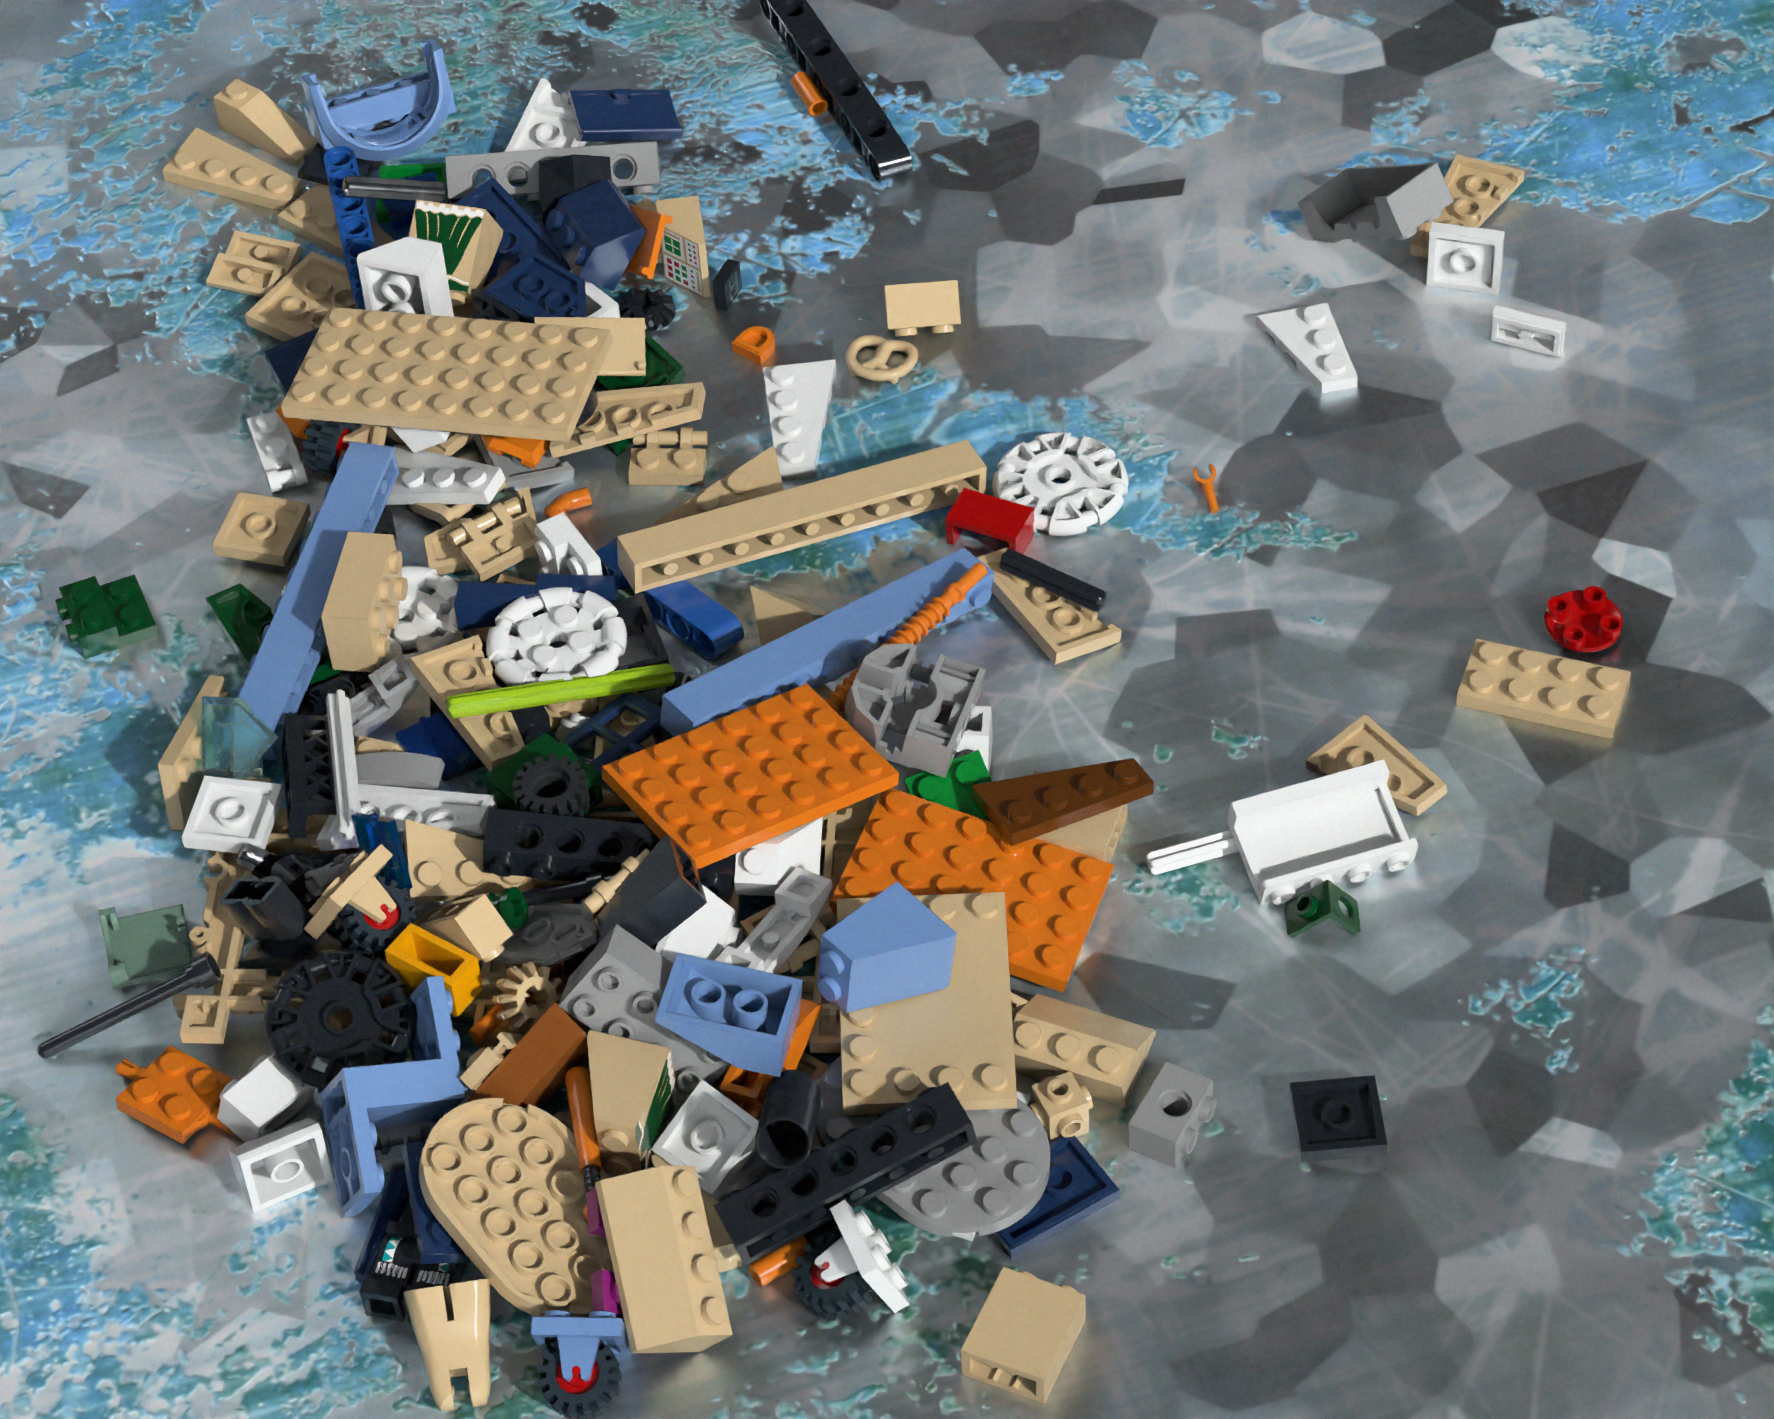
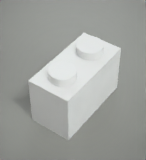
M275 1052L270 1056L265 1054L260 1056L253 1063L245 1077L240 1081L237 1079L232 1080L220 1093L219 1099L221 1102L217 1119L244 1142L256 1140L277 1131L313 1100L315 1087L307 1084L301 1087L287 1077L272 1058Z

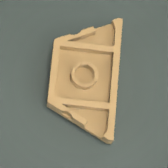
M771 446L655 521V526L783 491L775 448Z

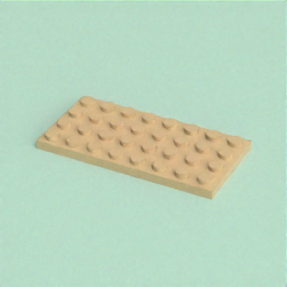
M330 307L281 404L283 416L288 418L569 442L612 343L610 329Z

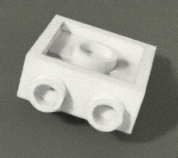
M564 512L536 524L535 535L539 541L535 542V547L539 555V562L543 566L539 569L540 574L603 576L600 557Z

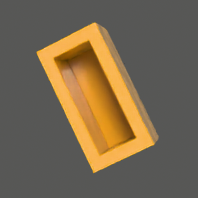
M412 923L385 950L387 962L403 976L409 985L406 990L411 993L416 990L426 977L443 976L445 989H448L452 996L453 1008L451 1014L457 1017L483 990L478 958Z

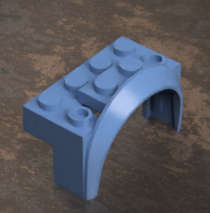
M434 38L421 42L427 66L426 71L329 99H324L315 73L302 75L301 80L308 105H304L310 132L322 148L328 150L336 146H345L354 151L356 158L370 161H385L408 155L427 143L438 131L443 121L448 118V115L457 112L443 50ZM417 113H421L425 119L421 120ZM386 120L389 123L399 122L385 129L369 131L375 127V123Z

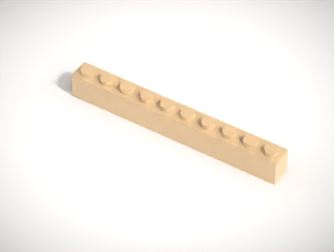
M968 440L956 442L617 536L618 566L636 594L949 506L955 503L963 488L985 494L987 466Z

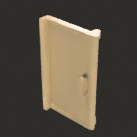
M535 317L534 323L610 329L612 343L598 376H646L645 318Z

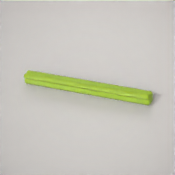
M666 663L612 671L598 677L588 678L586 676L572 677L573 680L571 681L559 679L451 695L446 698V711L448 716L457 719L669 687L675 682L674 669Z

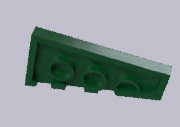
M239 583L205 599L208 610L249 671L250 660L254 654L258 653L262 644L264 628L266 625L271 624L274 614H272L271 608ZM323 654L321 655L307 689L342 674L341 670H333L330 657L327 658Z

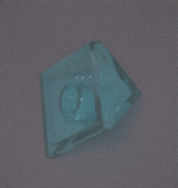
M202 696V776L231 779L263 776V754L279 737L242 698Z

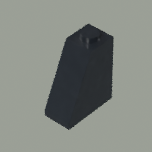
M669 834L665 835L656 844L596 917L601 934L598 936L599 942L617 924L651 948L707 903L695 860Z

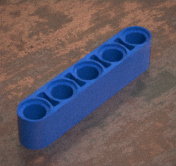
M616 536L596 549L595 552L600 557L603 576H615L616 590L631 588L618 566ZM686 580L634 593L633 595L644 594L653 620L709 660L715 659L744 638V629L738 618Z

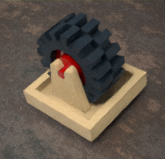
M311 419L309 421L311 427L310 429L306 428L305 434L308 435L307 440H303L302 447L305 448L302 452V459H305L303 462L304 468L314 473L335 478L338 460L340 456L345 455L350 441L384 446L388 426Z
M382 844L370 855L363 850L347 867L345 873L340 878L337 877L309 909V912L314 917L304 929L317 940L337 920L335 922L336 929L344 928V931L339 936L343 942L349 938L352 940V944L348 947L349 949L361 947L363 948L364 956L369 957L374 952L375 959L377 957L382 958L389 945L410 923L414 924L417 920V912H411L416 906L414 899L409 901L404 899L409 894L408 890L404 887L398 892L395 889L398 882L392 879L388 885H384L385 877L378 876L376 878L393 854Z

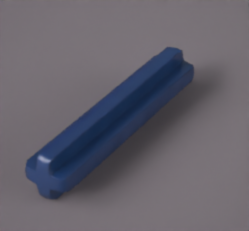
M395 1170L388 1178L354 1269L355 1278L359 1283H363L365 1277L370 1278L377 1261L380 1245L386 1237V1228L389 1220L398 1222L403 1214L409 1198L405 1172Z

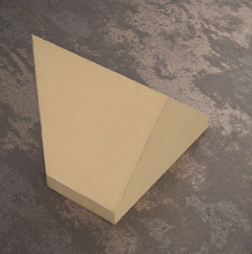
M750 585L761 646L829 614V612L807 602Z

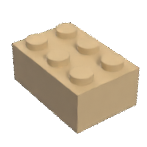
M348 531L321 615L333 670L373 673L380 668L382 659L389 656L391 629H396L398 626L400 601H405L408 591L407 578H402L401 574L402 552L396 550L394 535Z

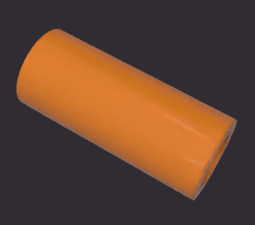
M802 71L793 75L790 84L808 112L814 117L823 115L828 109V103L808 73Z
M802 1235L750 1263L748 1270L754 1282L762 1288L798 1267L795 1262L798 1255L804 1258L808 1255L803 1249L808 1244L806 1238Z

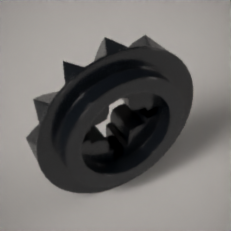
M648 287L644 292L633 290L631 296L622 297L621 305L619 306L620 318H645V331L647 333L665 328L673 321L676 314V308L671 295H665L662 289L651 292ZM644 306H650L647 315H644V311H642Z

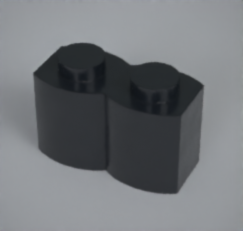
M253 875L238 878L219 899L221 905L245 933L255 940H267L270 938L278 941L293 940L304 932L306 922L312 916L278 876H269L260 880Z

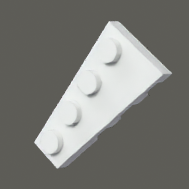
M836 359L763 367L772 442L776 450L782 481L815 477L822 444V432L827 420L828 402L831 400L832 383L837 370Z
M395 444L393 448L399 468V475L386 505H415L414 503L490 504L506 478L500 467L425 450L413 453L408 446Z
M358 784L361 814L369 816L368 821L374 844L378 846L380 843L374 820L370 817L375 819L381 844L386 845L380 819L395 821L401 843H405V819L469 837L483 836L486 831L489 808L497 809L498 807L494 795ZM337 815L328 816L316 839L320 851L367 847L364 833L361 836H353L352 840L343 838V833L338 831ZM381 820L387 844H393L387 821Z

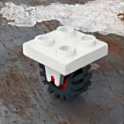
M846 1200L831 1207L830 1210L842 1237L840 1238L837 1233H829V1242H827L823 1236L815 1239L818 1244L817 1247L813 1249L808 1243L803 1248L808 1254L806 1258L798 1255L795 1262L801 1269H793L792 1277L797 1281L793 1285L802 1300L820 1317L824 1315L828 1320L834 1321L836 1320V1315L842 1320L850 1318L848 1312L850 1309L856 1314L863 1311L859 1303L864 1300L869 1304L873 1297L868 1292L872 1290L880 1296L894 1313L910 1305L902 1289L908 1285V1282L899 1266L895 1262L891 1264L887 1254L892 1252V1249L879 1228L875 1230L863 1210L856 1213Z

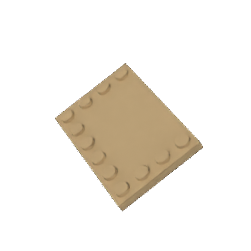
M1005 892L915 896L957 933L950 985L943 990L847 1013L840 1008L843 1115L882 1114L890 1108H899L911 1102L927 1088L939 1087L947 1082L964 1110L1017 1108ZM874 897L837 899L838 923Z

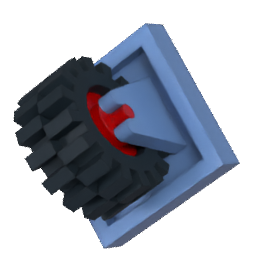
M560 1310L544 1312V1317H532L531 1336L543 1353L541 1357L544 1360L542 1365L538 1364L537 1372L540 1375V1379L537 1380L543 1396L557 1413L560 1411L564 1417L570 1419L573 1416H577L579 1419H587V1415L594 1414L597 1417L602 1414L600 1410L603 1407L607 1406L609 1409L614 1404L613 1396L619 1395L621 1389L619 1381H622L620 1365L615 1356H631L626 1326L622 1318H616L615 1313L607 1311L590 1312L589 1318L571 1317L570 1312Z

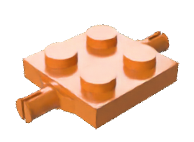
M171 1045L147 1067L142 1068L126 1058L122 1059V1063H118L116 1074L132 1081L116 1097L118 1110L181 1144H184L196 1131L210 1124L226 1131L228 1134L233 1133V1131L217 1119L221 1102L219 1099L220 1093L229 1082L234 1080L233 1078Z

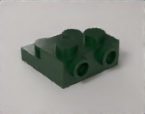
M135 574L100 586L96 576L59 587L61 598L55 599L58 613L62 621L69 619L70 624L65 625L70 643L72 647L80 646L85 659L159 635L156 623Z

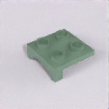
M183 904L121 918L117 917L115 907L98 910L108 958V971L114 990L177 976L185 972L186 966L191 964L193 955Z

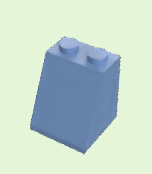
M896 881L822 934L817 987L827 1001L835 1002L846 1013L943 990L950 985L957 933Z

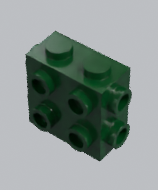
M545 732L533 742L527 743L518 753L503 764L494 767L485 776L487 794L494 795L497 809L517 811L513 780H516L515 774L518 769L524 771L523 764L527 761L535 765V757L541 755L543 761H549V754H556L557 761H561L563 755L570 757V763L576 760L580 763L581 769H584L586 773L590 806L588 811H584L585 815L603 802L602 777L593 764L589 762L584 763L574 755L571 748L565 742H558ZM550 788L540 792L537 796L553 798L563 794L566 790Z

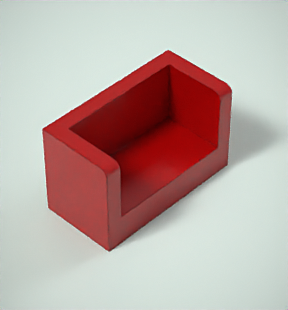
M963 488L945 518L946 541L948 544L955 545L963 530L966 529L1009 542V549L1023 554L1035 535L1033 532L1034 508Z

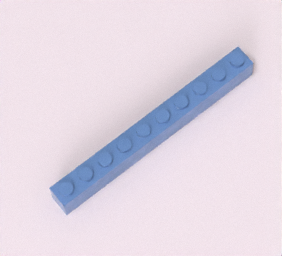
M350 441L345 455L340 456L335 478L326 487L324 503L320 511H316L314 514L310 535L301 544L300 557L296 567H292L289 571L285 592L276 601L275 614L271 624L266 625L264 628L260 649L250 660L249 674L246 681L238 687L236 703L232 713L227 714L224 719L223 735L228 739L232 754L277 761L281 752L285 714H297L327 644L321 615L348 531L374 533L399 475L393 447Z
M963 547L663 694L660 725L673 737H676L804 684H808L814 690L828 682H833L840 676L856 669L866 655L878 649L881 644L887 643L889 637H894L895 631L901 630L904 623H909V619L916 616L918 610H923V606L926 603H930L932 597H940L943 589L948 584L956 582L978 562L986 567L987 574L966 593V598L962 602H958L950 608V614L947 617H943V621L936 624L934 629L946 623H951L958 617L976 608L983 607L990 602L995 573Z

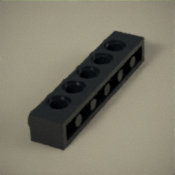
M489 808L483 843V872L493 873L501 877L511 875L533 877L542 881H576L586 879L590 873L607 871L609 874L619 872L622 869L620 865L630 856L636 858L645 849L651 852L660 841V838L646 824ZM736 854L698 869L702 885L718 897L731 898Z
M947 1082L939 1087L925 1089L916 1099L899 1108L893 1107L884 1111L877 1120L861 1128H852L840 1136L839 1140L822 1149H812L807 1160L800 1166L789 1170H772L756 1184L744 1190H735L727 1194L720 1203L714 1205V1208L742 1263L746 1266L834 1219L830 1208L841 1201L846 1200L852 1208H855L977 1143L978 1140L971 1120ZM919 1126H931L923 1133H914V1130ZM882 1146H892L886 1153H875ZM842 1167H853L852 1170L846 1174H836V1172ZM804 1187H814L806 1195H797ZM765 1208H775L769 1215L758 1216L759 1212Z

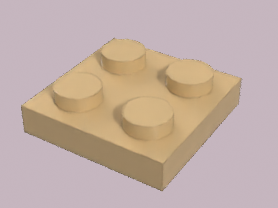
M238 492L212 543L214 555L285 567L311 515L309 503Z

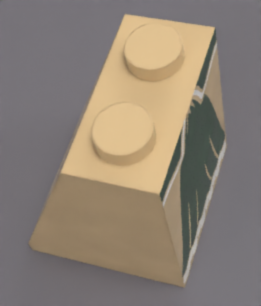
M417 199L409 237L442 243L451 302L456 305H464L465 301L473 302L472 289L482 290L504 230L486 209Z
M589 1030L587 1045L593 1113L602 1168L613 1176L648 1169L651 1164L650 1156L655 1155L651 1148L666 1129L678 1102L671 1048Z

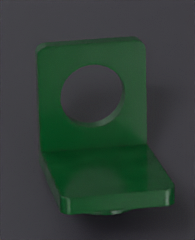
M1329 880L1322 882L1285 904L1287 934L1291 937H1295L1329 918H1332L1354 935L1361 931L1357 901ZM1339 900L1346 906L1349 918L1341 911Z

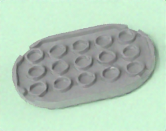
M839 1056L828 1067L818 1084L821 1090V1105L817 1119L816 1134L822 1148L839 1140L840 1136L852 1128H861L877 1120L881 1115H843L841 1056ZM1017 1098V1108L965 1110L972 1122L978 1140L977 1143L876 1197L909 1223L922 1230L941 1236L952 1237V1232H979V1236L988 1235L1005 1229L1022 1219L1037 1204L1045 1191L1050 1174V1145L1041 1121L1020 1099ZM919 1126L914 1130V1133H923L931 1126ZM882 1146L875 1153H886L892 1146ZM845 1166L840 1169L848 1173L853 1167Z

